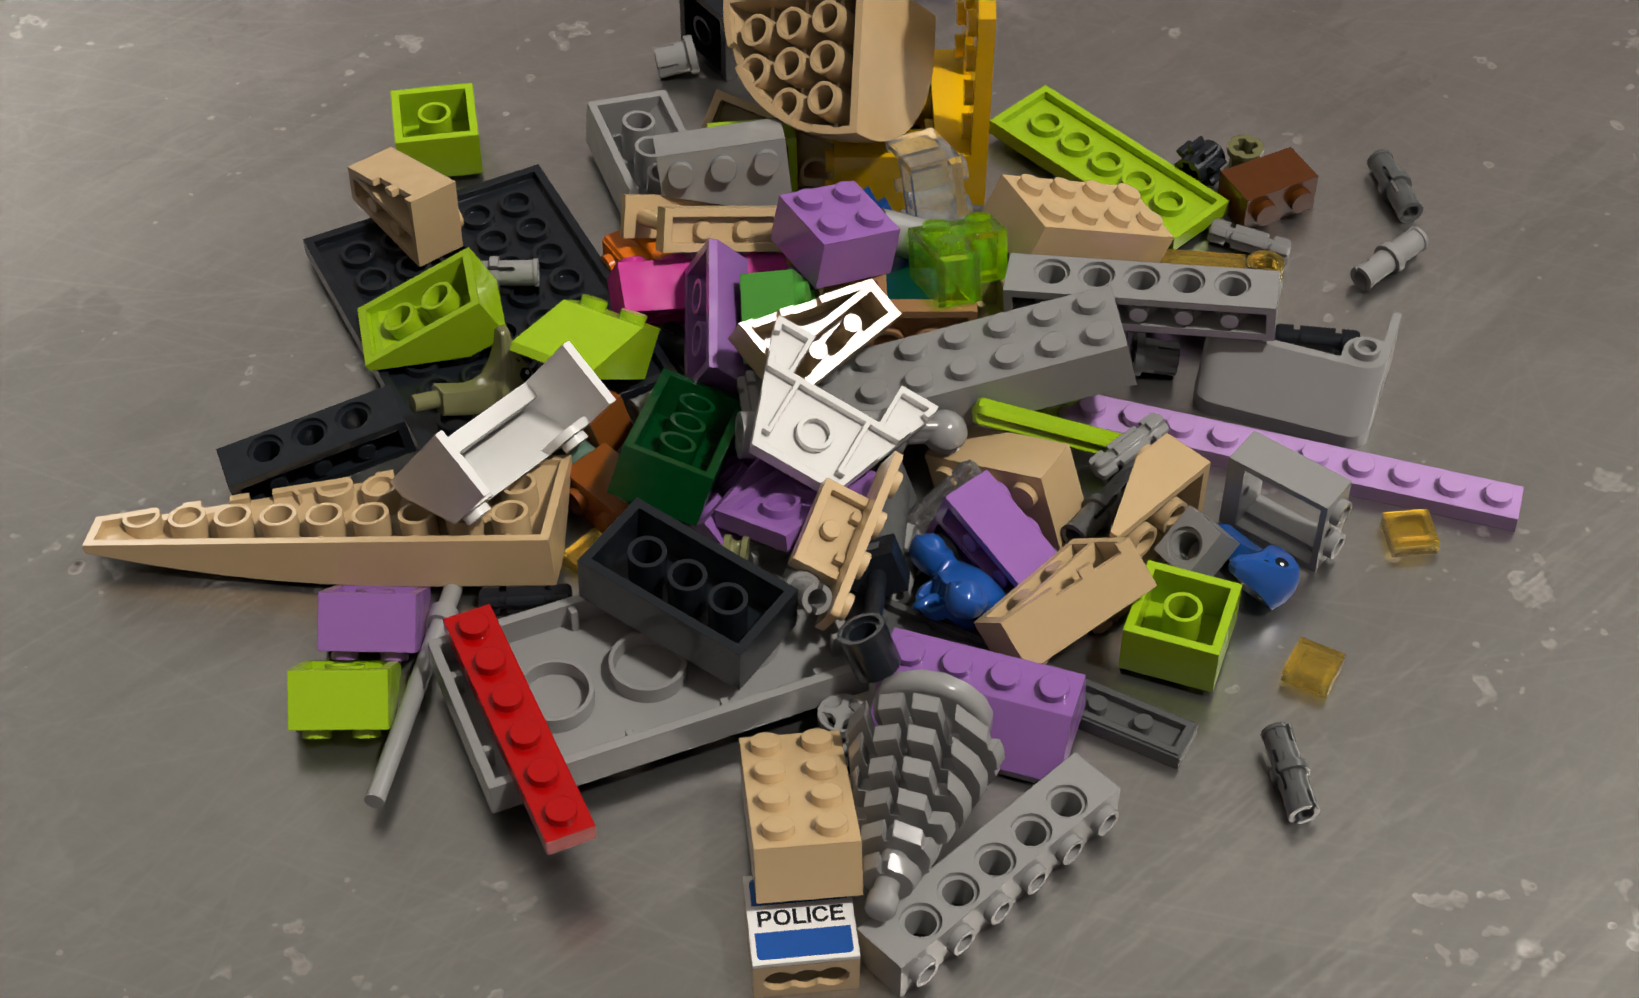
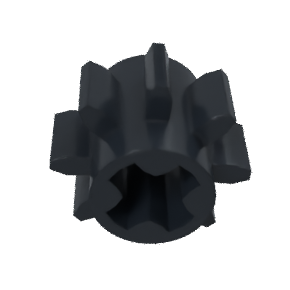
M1199 136L1193 142L1188 140L1176 150L1181 159L1174 164L1175 167L1205 186L1210 185L1213 187L1219 182L1220 168L1227 161L1225 160V153L1218 143L1212 140H1204L1202 136Z

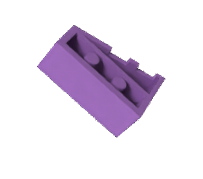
M988 470L983 471L946 495L926 533L945 535L956 547L961 562L977 567L987 573L998 583L1006 595L1057 552L1042 535L1037 522L1024 514L1013 501L1008 488L1003 483L996 481Z

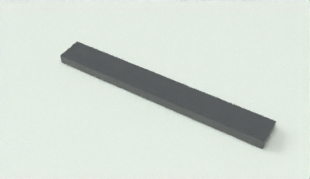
M852 584L849 592L855 595V599L848 615L844 619L845 621L864 612L865 602L862 601L855 584ZM885 597L883 618L891 634L894 627L990 651L981 635L967 631L944 620L933 621L926 618L918 610H912V607ZM1047 663V664H1046V665H1048V666L1057 667V666L1052 665V664H1050V663ZM1086 678V705L1078 729L1178 770L1197 736L1199 724Z

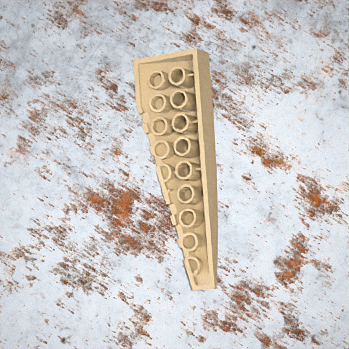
M571 454L550 455L489 500L487 504L491 507V510L471 526H468L464 520L454 525L403 498L390 483L395 477L394 470L375 472L374 476L367 478L361 483H353L351 477H343L272 489V497L251 500L249 493L230 495V503L203 507L202 500L183 503V506L177 507L171 513L161 514L160 510L154 507L98 516L95 518L82 547L84 553L179 570L273 581L404 587H437L447 584L483 587L557 585L564 558L572 457Z

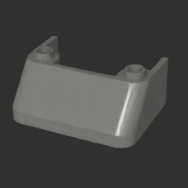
M1393 312L1384 341L1367 336L1353 338L1344 345L1341 356L1278 340L1262 341L1206 337L1194 385L1193 403L1199 411L1210 416L1348 449L1359 448L1367 442L1392 363L1402 313Z

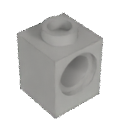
M1189 505L1155 546L1154 550L1166 560L1164 564L1214 576L1240 543L1208 515ZM1199 541L1200 545L1197 554L1189 559L1188 554L1191 546Z

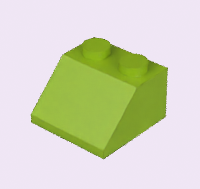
M380 659L303 660L287 670L288 731H302V738L304 739L331 738L332 730H352L353 738L382 737V730H389L397 713L401 661H383Z

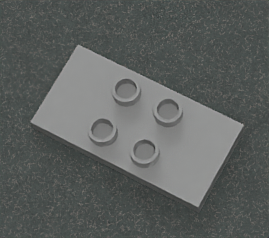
M753 540L750 541L748 561L774 576L776 574L783 575L785 568L791 567L787 563L793 550L787 553ZM579 594L497 619L577 786L817 708L830 695L844 693L854 696L869 691V683L860 682L855 678L838 641L837 633L846 621L836 620L827 629L822 631L814 627L819 615H815L813 611L808 613L805 609H797L796 626L740 691L583 599ZM447 636L427 641L431 668L492 814L524 804Z

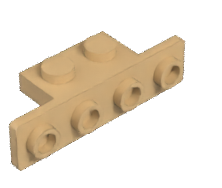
M894 451L879 466L867 497L828 477L820 484L787 565L797 570L808 571L814 574L820 582L830 586L829 589L832 593L831 606L826 612L818 616L814 626L822 631L827 629L836 620L842 622L853 605L855 595L849 593L854 579L859 580L869 565L871 554L866 552L870 539L877 538L886 522L888 514L882 511L886 499H891L895 495L903 479V473L899 472L898 469L904 455L897 451Z

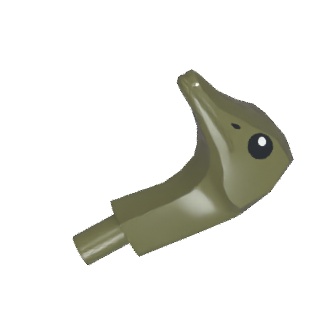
M497 326L494 330V342L490 357L482 367L480 375L463 383H433L432 391L410 395L409 407L413 413L436 409L442 416L481 414L525 383L534 373L520 354L509 350L512 337L507 326Z

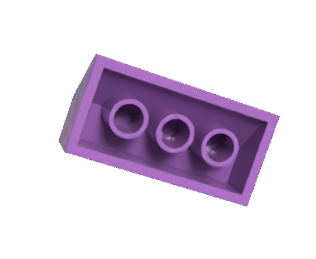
M894 627L891 636L902 660L900 667L895 673L918 669L947 673L968 682L985 696L993 710L991 738L1000 739L1005 750V759L1000 765L998 774L1037 783L1069 757L1086 705L1085 674ZM883 680L876 682L875 691ZM872 703L871 715H872V718H873V721H874L875 726H879L878 723H877V721L875 720V718H874V716H873V703Z

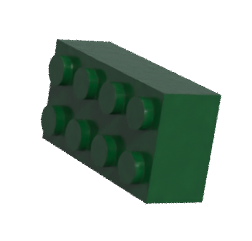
M664 368L623 444L607 493L619 497L622 502L628 505L638 497L681 523H687L696 527L735 440L736 416L738 412H741L739 397Z

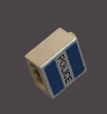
M753 875L743 876V910L753 998L860 988V950L852 896L756 904Z

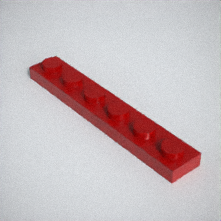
M487 604L444 618L443 624L446 636L547 856L596 839V825L491 605Z

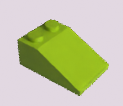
M469 247L357 309L365 366L370 371L471 357L485 348L492 347L495 328L505 325L497 280Z
M582 294L581 300H562L511 342L509 350L545 363L564 343L570 341L600 380L645 379L660 328L647 324V315L622 308L619 314L606 309L607 301Z

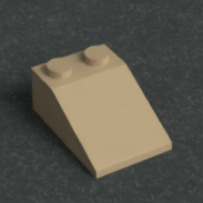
M1168 433L1152 445L1147 444L1142 447L1134 459L1133 468L1110 531V538L1130 537L1145 565H1147L1148 560L1158 561L1162 556L1154 550L1155 546L1190 505L1203 512L1211 462Z

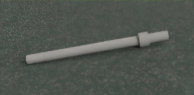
M455 584L445 585L439 601L433 603L426 619L427 633L364 798L365 803L372 808H382L384 806L433 673L427 641L446 635L443 619L459 614L456 607L464 586H457Z

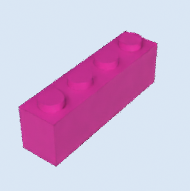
M746 252L742 255L748 260V273L788 270L786 257L783 252ZM671 254L663 257L661 260L645 261V258L641 256H631L620 260L607 278L612 311L620 314L621 309L625 308L647 315L646 323L649 325H664L669 321H674L678 324L684 323L685 269L693 258H687L685 254Z

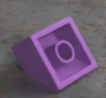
M335 585L318 592L317 651H332L331 659L359 660L361 659V652H380V660L383 661L410 660V653L418 652L425 638L431 587Z

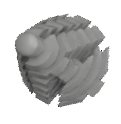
M918 669L900 671L885 678L876 689L873 698V716L879 726L874 724L866 699L850 717L847 731L844 730L849 754L852 794L862 840L863 884L870 890L865 903V912L875 920L889 921L896 915L899 898L909 896L922 880V875L930 872L933 863L938 858L942 849V843L947 844L956 831L955 821L960 829L970 815L971 810L988 790V785L996 778L1000 765L1005 759V750L1001 740L991 738L990 735L993 727V710L985 696L968 682L947 673Z

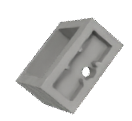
M1253 431L1229 457L1219 521L1224 524H1230L1237 531L1265 546L1275 545L1281 547L1293 556L1297 563L1315 572L1327 557L1334 559L1345 542L1346 535L1341 533L1353 506L1352 502L1348 501L1352 481ZM1265 481L1321 510L1318 524L1260 495L1262 482Z

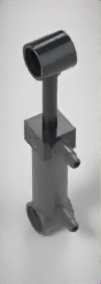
M889 456L884 457L881 461H879V462H878L875 466H873L870 470L877 472L879 466H880ZM901 462L898 469L899 472L903 473L902 482L895 495L891 499H886L882 509L883 512L888 514L886 522L877 538L870 539L866 552L871 554L869 565L859 580L854 579L853 582L862 601L865 602L864 612L846 621L837 633L838 641L855 678L863 683H875L884 680L894 674L902 662L899 651L883 618L885 596L909 590L910 569L904 557L908 510L916 503L917 496L903 462Z

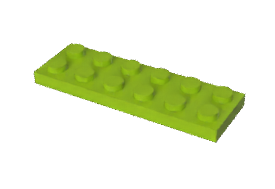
M1047 85L1042 86L990 120L989 133L1056 177L1078 182L1093 180L1109 185L1125 183L1134 187L1141 194L1140 199L1150 210L1157 213L1163 219L1162 224L1174 236L1168 248L1171 252L1212 225L1214 219H1220L1228 213V199Z

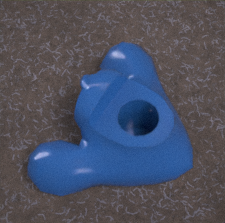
M925 533L923 535L917 534L912 539L909 546V557L922 572L931 577V580L919 588L915 603L911 609L918 610L926 618L933 621H941L948 618L967 631L974 632L977 630L974 622L1006 596L1004 590L981 569L957 560L953 551L946 546L945 541L940 536L934 533Z

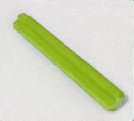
M984 397L978 398L971 409L975 424L1005 432L1067 443L1071 449L1094 455L1100 450L1105 453L1106 446L1122 435V433Z

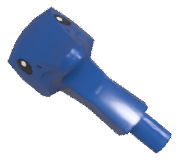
M1218 524L1240 543L1227 560L1230 561L1229 572L1237 578L1240 584H1243L1242 589L1271 610L1284 604L1295 592L1299 583V566L1294 557L1281 547L1275 545L1261 548L1252 543L1230 524Z

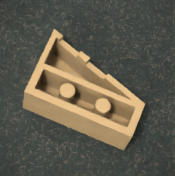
M871 278L821 295L815 300L794 307L791 305L779 309L778 312L762 318L741 322L728 337V340L762 380L772 328L779 315L816 336L795 374L817 386L886 331L901 313Z
M1130 537L1072 539L978 618L974 624L990 651L1046 665L1052 656L1155 588L1157 584Z

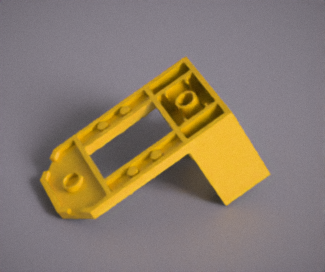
M956 0V25H962V33L954 34V49H934L933 73L928 96L918 119L912 126H918L920 129H909L897 139L885 142L849 143L833 140V147H825V173H833V179H825V186L837 184L841 181H855L862 189L869 186L877 200L885 197L892 209L900 212V209L934 208L935 212H939L940 207L957 208L959 201L985 206L996 34V0Z

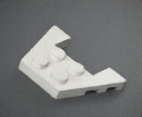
M779 315L772 328L748 452L815 491H818L820 484L827 477L848 487L931 421L939 406L901 386L880 422L876 421L795 374L816 336Z

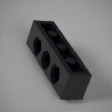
M389 384L220 447L216 451L231 494L249 493L251 500L272 497V489L348 477L415 452L416 448L393 388Z

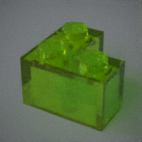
M973 212L965 215V219L954 221L929 219L924 221L922 226L908 228L910 278L939 308L982 301L981 283L1005 279L1008 267L1007 229L992 215L985 212Z

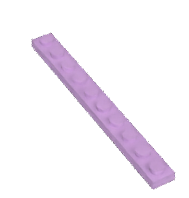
M1099 394L1079 400L1069 407L1066 416L1068 420L1123 434L1132 426L1138 428L1139 421L1148 414H1160L1169 427L1168 434L1211 462L1210 465L1228 468L1229 457L1253 431H1256L1351 480L1352 485L1349 496L1515 532L1524 491L1523 486Z

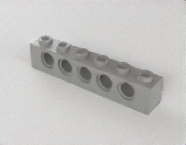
M1010 253L1003 286L1004 312L1111 284L1124 331L1275 341L1280 271Z
M1073 753L931 868L929 873L923 874L922 880L909 896L899 898L896 915L891 920L879 921L870 917L856 928L860 962L900 998L915 985L917 987L925 985L935 975L941 963L952 954L958 956L965 952L973 943L977 933L990 923L996 925L1001 922L1018 899L1026 893L1031 895L1037 892L1054 869L1062 863L1068 865L1073 862L1081 853L1084 844L1095 835H1105L1112 829L1119 817V811L1117 810L1121 788L1078 753ZM951 904H961L964 906H954ZM914 934H924V935H926V936H925V937H917V936H914Z

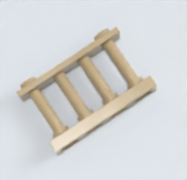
M622 194L620 237L656 238V250L662 253L699 252L709 238L720 240L736 252L781 251L771 240L777 206H725L665 197L662 194Z

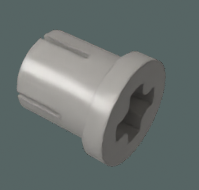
M691 34L683 36L681 41L653 47L660 78L690 71L692 75L700 73Z

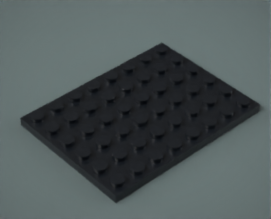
M539 164L456 190L458 207L464 220V226L461 227L463 246L421 267L372 218L303 239L306 255L363 356L357 309L467 247L474 252L480 261H489L490 256H499L500 260H533L534 258L539 260V287L501 286L499 291L505 325L510 331L512 341L564 299L581 300L582 294H586L607 301L606 309L612 311L607 278L611 272L600 259V255ZM656 341L645 379L601 381L608 390L621 395L624 405H626L628 400L651 391L664 368L675 373L678 372ZM492 347L485 348L471 357L372 371L381 387L391 384L418 452L441 430L449 437L480 414L442 416L436 409L413 413L409 407V396L432 391L433 383H463L472 380L481 374L482 367L490 357ZM521 355L533 373L544 364Z

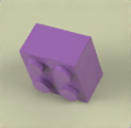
M841 181L833 185L812 189L806 188L797 192L779 195L771 240L811 285L818 289L891 273L900 228L855 181Z

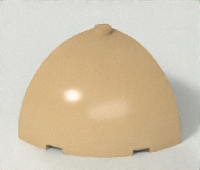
M723 0L725 38L727 46L733 49L737 63L735 70L743 85L756 102L782 122L816 137L839 142L874 143L897 139L904 135L918 119L926 102L932 79L936 15L914 0Z

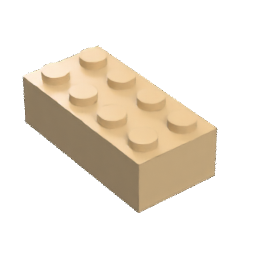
M1002 174L979 216L1009 254L1022 253L1160 263L1174 239V236L1162 224L1163 219L1157 213L1150 210L1140 199L1141 194L1139 191L1125 183L1109 185L1093 180L1078 182L1069 181L1062 177L1046 179L1037 178L1030 174H1022V176Z
M815 728L809 729L804 733L782 735L763 732L753 737L739 738L741 790L756 904L863 895L862 840L840 730L828 731Z

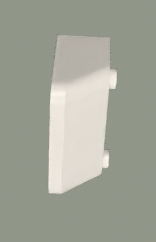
M567 341L525 383L449 437L442 430L435 434L390 483L403 498L454 525L464 520L468 526H471L491 510L487 502L560 448L568 454L586 440L588 435L584 432V429L616 399L571 342Z

